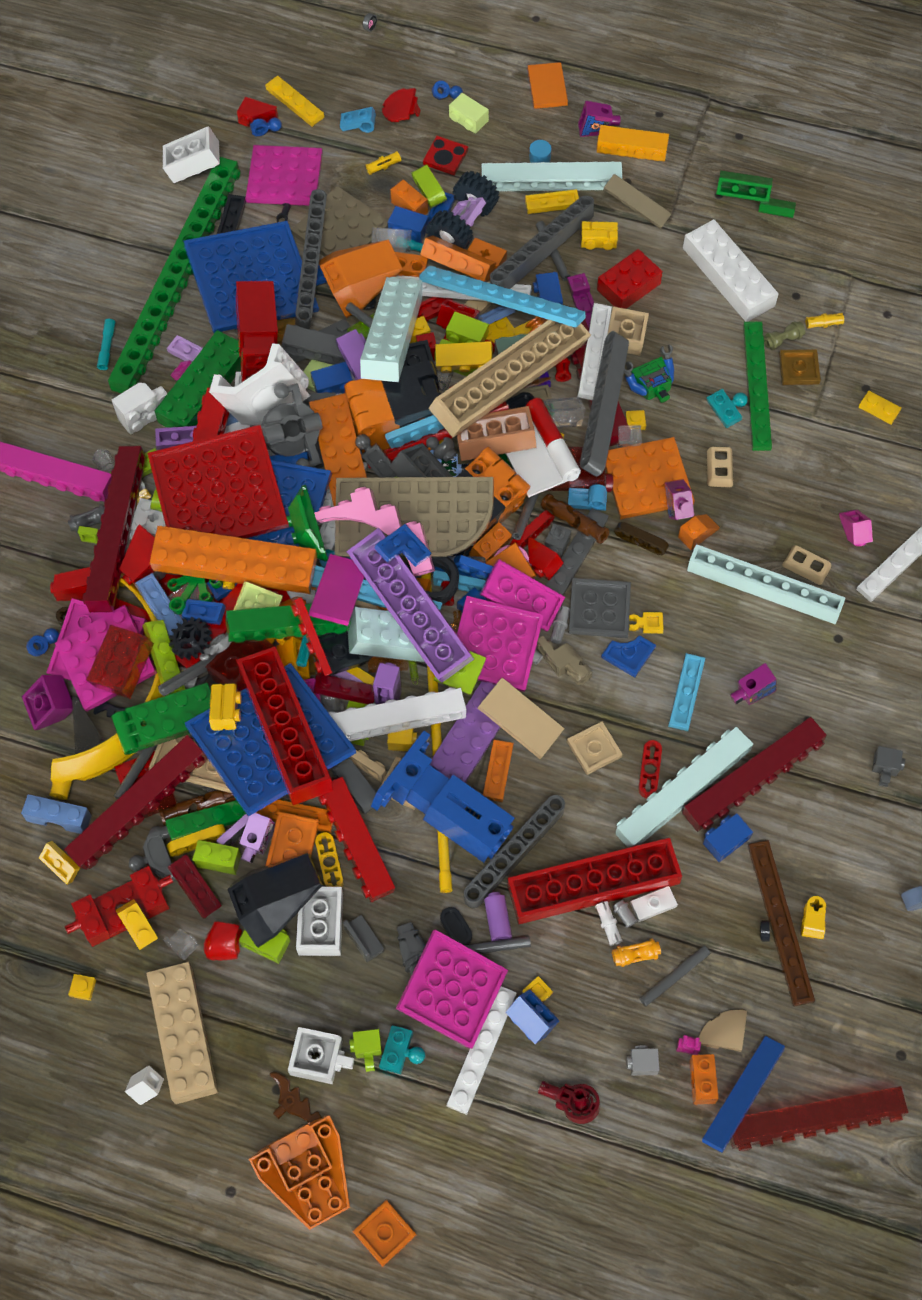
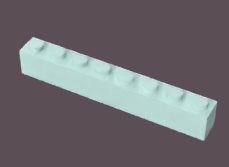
M622 162L482 163V177L485 175L488 181L491 180L493 182L492 185H496L497 191L603 190L613 174L622 179Z
M697 544L687 569L691 573L836 624L845 601V597Z
M737 727L732 731L727 730L723 733L718 743L713 742L707 747L705 754L702 756L700 754L692 760V765L688 768L683 767L673 781L671 779L666 781L660 792L652 793L647 798V803L643 806L638 805L628 819L626 817L621 819L616 825V836L628 848L644 843L684 809V806L698 797L751 751L753 743Z

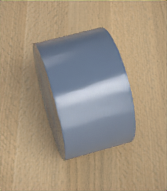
M922 886L910 889L901 895L907 911L922 908Z

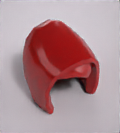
M224 922L213 923L203 944V951L207 959L223 961L238 958L240 953L239 939L242 933L239 925Z

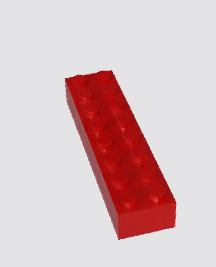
M276 647L237 659L240 676L292 805L332 792L331 777Z
M666 838L509 877L507 886L517 922L520 925L595 906L605 901L611 902L662 889L667 886L678 885L681 882L682 873L671 839Z

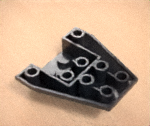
M305 853L250 871L233 882L227 890L240 923L254 944L259 948L276 937L323 885L310 855Z

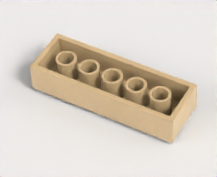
M186 962L147 972L171 1100L175 1104L218 1093L193 969L190 963Z

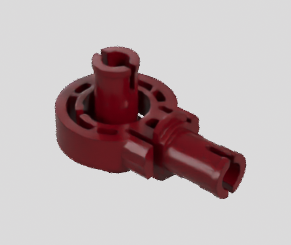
M544 1080L542 1081L541 1085L543 1087H539L538 1094L556 1100V1108L564 1111V1114L570 1121L577 1124H586L593 1121L599 1114L600 1099L593 1087L586 1084L572 1086L565 1083L563 1087L559 1088ZM590 1094L594 1096L596 1102L593 1101V1097Z

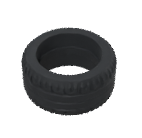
M448 556L431 557L434 567L443 569L448 574L450 582L445 589L439 592H426L432 600L445 604L452 599L457 591L459 583L458 568Z

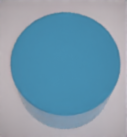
M545 140L532 142L529 151L530 162L550 163L551 145Z

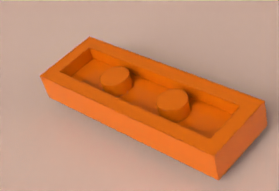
M493 740L483 796L489 800L503 802L514 743Z

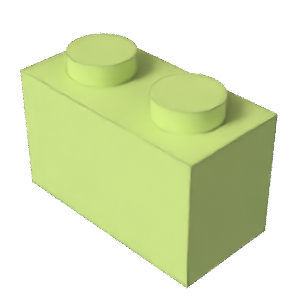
M461 93L449 105V117L476 134L489 121V109Z

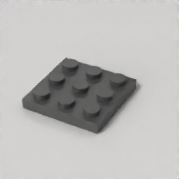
M572 578L569 634L628 638L631 582Z

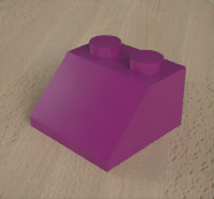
M41 675L22 696L34 730H40L65 720L75 709L62 675Z

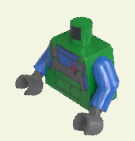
M670 344L668 345V353L664 351V346L660 348V353L664 355V359L659 357L634 369L630 361L626 362L627 370L624 368V374H626L625 378L631 391L644 396L647 400L658 397L661 403L666 402L670 398L668 391L671 389V384L674 381V364L672 357H670L673 347Z

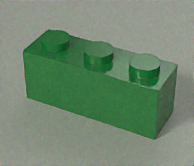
M721 170L716 194L769 203L773 178Z

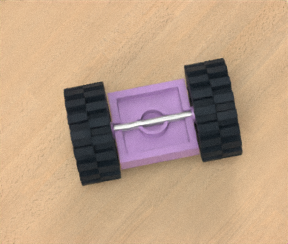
M474 171L463 173L453 187L454 199L458 200L457 205L452 212L448 213L447 210L436 212L426 227L427 237L435 236L466 249L473 239V231L469 229L473 226L476 217L479 215L481 217L489 215L499 200L500 196H498L499 191L496 190V185H492L493 182L491 180L488 181L485 175L482 177L478 172L476 174Z

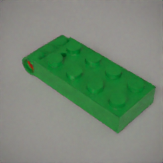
M208 683L129 707L125 711L113 714L111 718L124 754L130 755L137 751L189 735L190 733L185 727V722L210 709L211 691Z

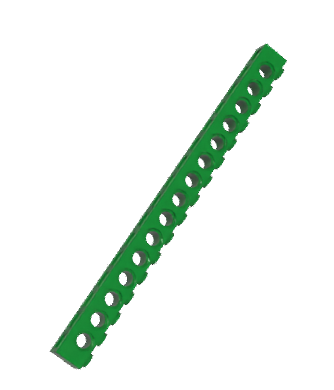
M220 157V164L211 169L108 379L111 391L123 393L139 383L141 376L145 374L148 361L152 360L153 351L160 343V336L162 332L166 331L167 322L174 314V307L176 303L180 302L181 293L188 285L189 276L193 274L184 247V240L205 237L213 233L215 223L220 219L223 206L225 207L228 194L233 192L234 183L240 177L241 171L237 161Z

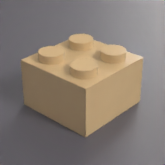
M613 307L608 334L611 331H615L628 339L629 347L627 353L640 356L649 313Z

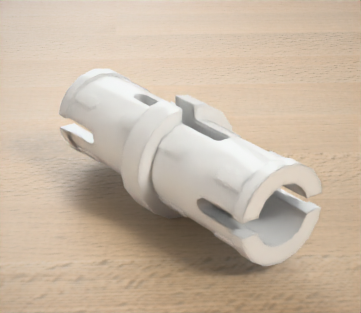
M605 901L604 904H597L595 907L602 922L600 925L605 930L609 945L614 946V943L617 945L623 942L616 926L618 922L616 918H613L608 901Z

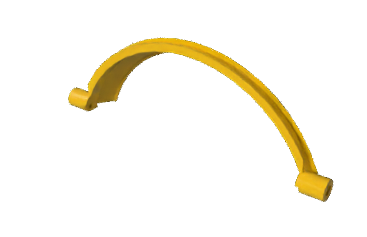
M120 577L119 586H126L138 598L147 611L151 622L158 621L138 589L133 584L129 586ZM158 673L155 674L153 685L145 702L164 697L159 693L158 686L161 683ZM115 734L105 742L89 750L53 759L50 796L59 800H67L73 780L86 781L114 769V766L122 764L135 753L125 755L119 737Z

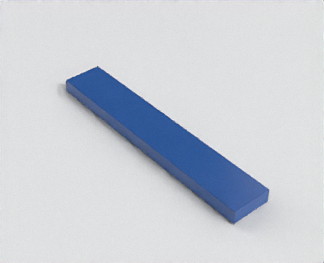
M767 1036L764 1037L704 1135L703 1143L723 1153L785 1049L784 1045Z

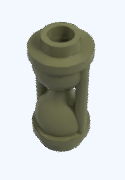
M794 321L782 333L777 331L766 333L764 343L767 348L775 350L782 345L785 339H801L806 333L805 327L802 322Z

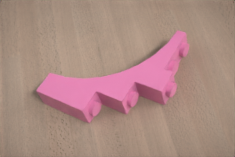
M366 487L357 488L355 493L350 494L352 502L349 500L341 501L338 503V506L332 508L331 506H324L314 513L319 523L334 520H351L380 528L387 535H390L402 526L398 508L395 505L386 504L378 510L373 491ZM416 521L406 523L408 528L429 550L423 525ZM431 555L416 567L408 560L412 573L416 577L435 571Z

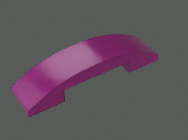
M582 273L567 277L575 308L585 311V320L589 328L594 301L586 275Z

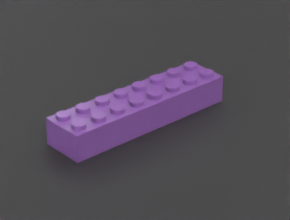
M377 528L346 552L436 678L443 683L473 661L474 657L415 575H413L402 557L398 555L387 563L374 549L378 542L386 538L384 532Z

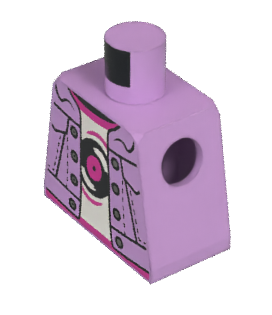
M257 813L249 816L240 840V845L245 848L241 857L242 860L253 863L256 853L262 855L265 853L275 828V823L270 818Z

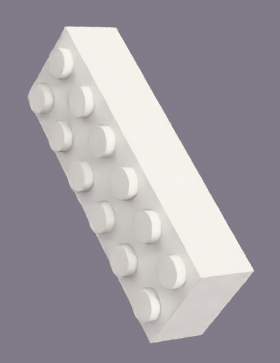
M715 220L685 235L683 249L745 322L775 307L779 293Z

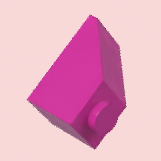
M859 510L839 513L848 541L855 546H864L868 542H873L870 518Z

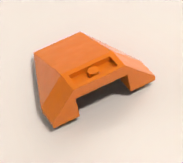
M389 239L334 251L319 260L320 268L332 294L346 318L352 315L346 310L348 303L351 302L362 310L383 290L386 277H396L403 270Z
M329 1115L301 1126L268 1144L249 1158L258 1179L309 1230L350 1208L340 1136Z

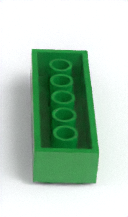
M218 330L214 333L154 412L159 424L167 428L197 426V415L202 409V397L206 394L207 387H211L214 374L221 375L231 384L235 379L236 372L241 371L238 340Z

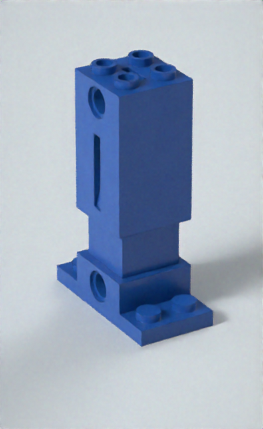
M423 731L376 792L371 807L378 811L381 806L386 807L391 798L401 805L407 801L425 814L423 818L425 822L484 863L488 857L490 859L493 858L501 844L506 840L514 828L511 823L515 818L455 775H452L449 779L430 765L432 759L425 755L430 745L428 743L430 734Z

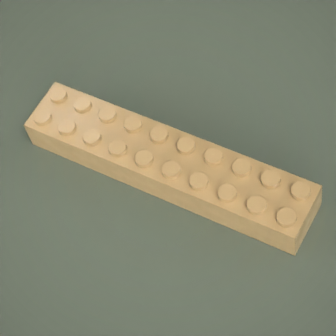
M548 320L436 397L428 409L454 438L581 348L591 334L581 323L575 328Z

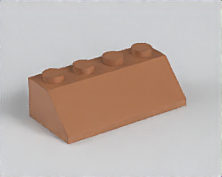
M529 406L487 413L456 435L461 461L476 459L487 447H490L497 455L537 448Z

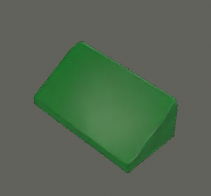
M770 198L769 203L760 201L758 212L793 218L796 203Z

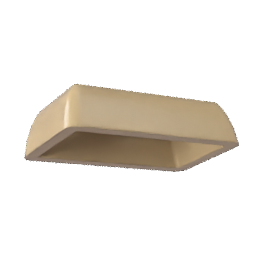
M710 447L707 450L708 486H733V458L730 447ZM715 452H726L727 459H716ZM715 468H726L727 476H717Z
M797 545L791 548L782 564L784 568L818 585L823 583L831 569L829 561ZM797 551L806 555L803 563L793 560V556ZM814 560L824 564L820 572L810 568Z

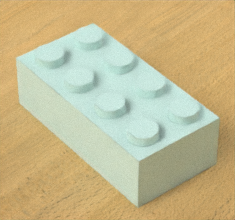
M360 607L354 608L348 631L350 654L424 662V659L389 611Z

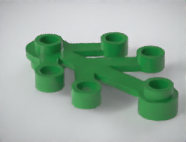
M182 575L183 577L170 579L167 583L168 588L172 592L179 591L182 585L189 583L181 597H175L169 603V607L174 614L181 615L183 613L186 601L190 598L197 585L200 592V601L212 602L213 597L208 592L205 578ZM209 579V583L215 589L220 588L223 584V581L214 583L216 580Z

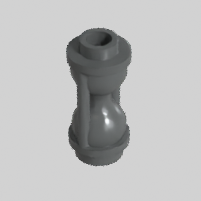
M100 504L99 507H95L93 510L74 516L70 515L71 520H68L71 531L75 530L78 533L79 526L90 527L101 524V515L104 514L105 506Z

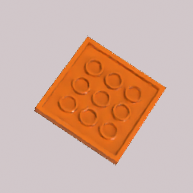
M674 437L608 450L605 470L606 473H612L613 475L612 493L620 520L668 510L665 482L684 479L690 488Z

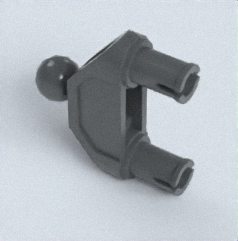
M154 826L151 828L143 846L145 856L134 855L129 860L131 870L137 872L148 864L154 874L162 878L170 874L172 880H176L168 869V866L172 863L164 845V839L170 837L166 826Z

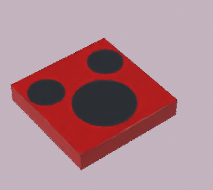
M436 136L423 159V165L455 176L468 152V146Z

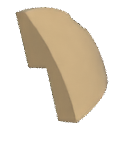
M729 1010L720 1013V1016L712 1021L710 1020L699 1035L701 1045L715 1049L720 1047L741 1052L747 1011Z

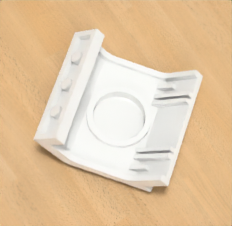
M272 344L266 366L262 370L235 387H232L221 375L214 374L209 391L241 424L255 426L262 424L264 416L270 409L283 403L293 402L292 392H289L285 398H278L275 395L274 388L277 384L283 383L288 386L298 383L302 402L310 397V394L306 391L309 385V378L279 344Z

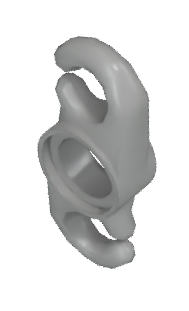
M227 632L218 635L210 642V647L204 649L205 654L200 655V660L206 661L210 658L209 655L220 653L229 647L231 642L228 641Z

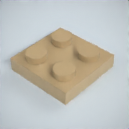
M603 721L567 739L568 745L586 775L622 758L623 755Z

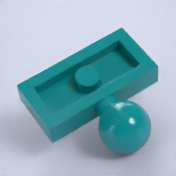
M721 389L708 396L707 402L725 428H728L742 420V415L736 406H745L748 402V397L745 393L739 392L734 395L733 400H730L725 391Z
M391 1026L380 1061V1069L401 1075L406 1057L413 1064H420L424 1061L426 1055L423 1048L415 1046L409 1049L413 1036L412 1030Z

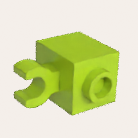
M379 1029L353 1032V1039H349L351 1053L355 1052L356 1059L364 1058L366 1072L375 1071L373 1056L382 1055Z

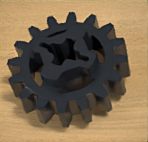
M191 617L190 621L184 618L183 624L176 623L178 628L172 629L171 631L174 634L169 636V639L172 641L169 643L172 652L181 659L185 657L187 660H190L191 656L197 659L198 653L205 654L203 649L209 648L210 646L207 642L212 641V638L209 636L212 634V631L205 621L203 622L200 618L195 620L194 617Z

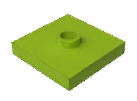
M469 651L474 657L473 661L443 683L436 676L434 681L451 688H461L463 693L472 695L486 657Z

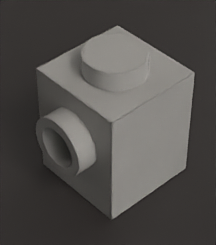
M645 1045L635 1046V1049H631L630 1056L626 1057L627 1069H631V1076L658 1075V1049H648V1046Z

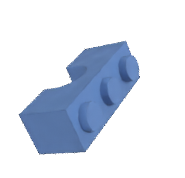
M29 794L21 812L27 822L44 826L47 825V822H51L64 827L66 831L79 834L88 827L92 817L86 807Z

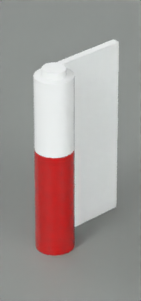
M541 398L532 399L526 404L530 409L537 448L505 453L514 471L531 486L527 492L528 498L567 481H574L581 472Z

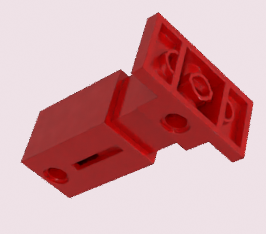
M236 281V318L239 357H241V383L266 366L272 344H277L278 327L273 281Z

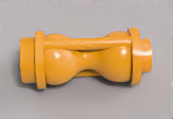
M653 938L634 945L616 946V949L612 950L615 966H621V968L639 961L657 960L658 955L661 954L659 942H655Z

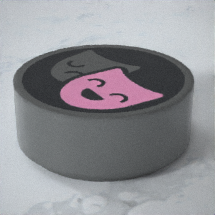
M368 13L364 17L363 28L370 32L373 31L377 24V16Z

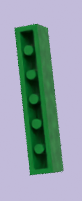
M305 604L308 614L312 604ZM290 605L226 611V628L229 642L240 643L245 640L262 641L267 638L283 639L289 636L303 637L298 627L300 620L298 616L295 617L293 615ZM310 616L318 636L325 633L335 632L341 634L349 631L350 622L346 626Z

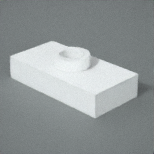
M669 886L630 901L638 922L676 908L678 905Z

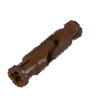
M550 493L542 499V509L551 511L558 519L568 522L570 526L584 535L596 539L597 543L602 544L608 538V528L599 526L595 520L575 510L564 501H558Z
M216 789L203 796L200 795L175 803L173 807L164 810L161 808L159 813L163 825L166 826L165 820L232 802L236 798L232 793ZM195 803L197 810H190L189 807Z

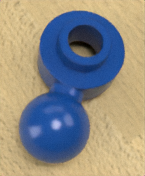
M438 81L432 87L433 96L439 100L446 98L448 95L452 99H456L463 93L460 86L450 88L445 81ZM438 88L442 90V94L438 92Z
M275 117L271 118L267 123L263 119H256L250 124V129L254 136H263L269 129L277 132L282 127L281 121Z
M49 628L44 632L43 637L39 635L33 636L27 642V651L32 656L38 657L43 655L48 649V643L53 644L57 642L59 632L54 628ZM34 644L38 646V650L34 648Z

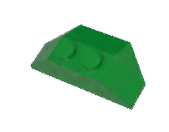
M305 484L301 486L288 507L290 515L286 516L289 527H293L295 531L291 533L294 544H299V547L316 549L317 558L325 562L328 561V557Z

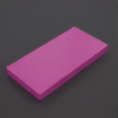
M333 554L329 555L309 611V616L346 626L349 625L364 580V575L352 559Z
M500 559L496 561L480 592L481 596L494 603L544 615L541 629L545 632H548L565 599L563 595Z

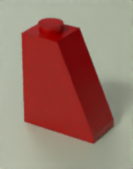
M140 524L135 530L119 568L123 574L121 578L129 586L131 584L135 586L137 581L155 572L150 565L155 537Z
M90 567L55 574L54 582L50 584L51 594H54L56 601H71V599L83 601V594L86 593L87 577L90 576L91 572Z

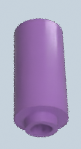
M500 892L490 893L484 899L491 941L511 939L512 934L505 896L500 895Z

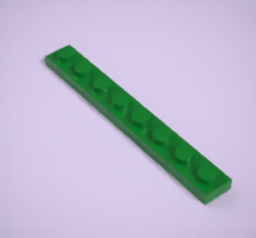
M744 322L752 451H771L772 440L763 323Z

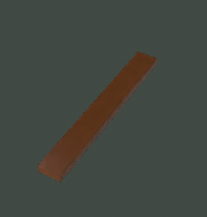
M769 840L748 844V850L793 1007L814 1003L815 998Z

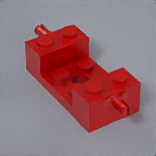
M147 866L131 874L132 881L95 899L90 894L71 903L76 921L65 926L67 933L69 934L80 928L90 945L94 947L127 930L116 912L120 904H126L134 899L147 920L169 910L170 908L163 896L162 888L174 883L170 874L158 880L150 867Z

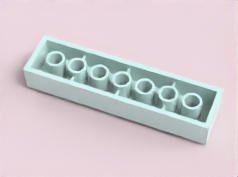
M386 277L360 359L361 379L399 382L422 302V280Z

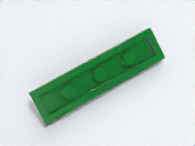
M236 800L167 819L165 824L170 839L173 841L215 825L222 824L225 827L235 824L246 813Z

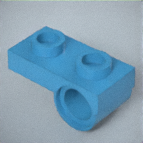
M368 107L341 113V130L347 131L359 128L366 133L372 132L376 117L374 108Z
M596 484L590 486L589 489L569 488L568 504L574 509L591 510L593 508L606 511L607 490L605 486Z

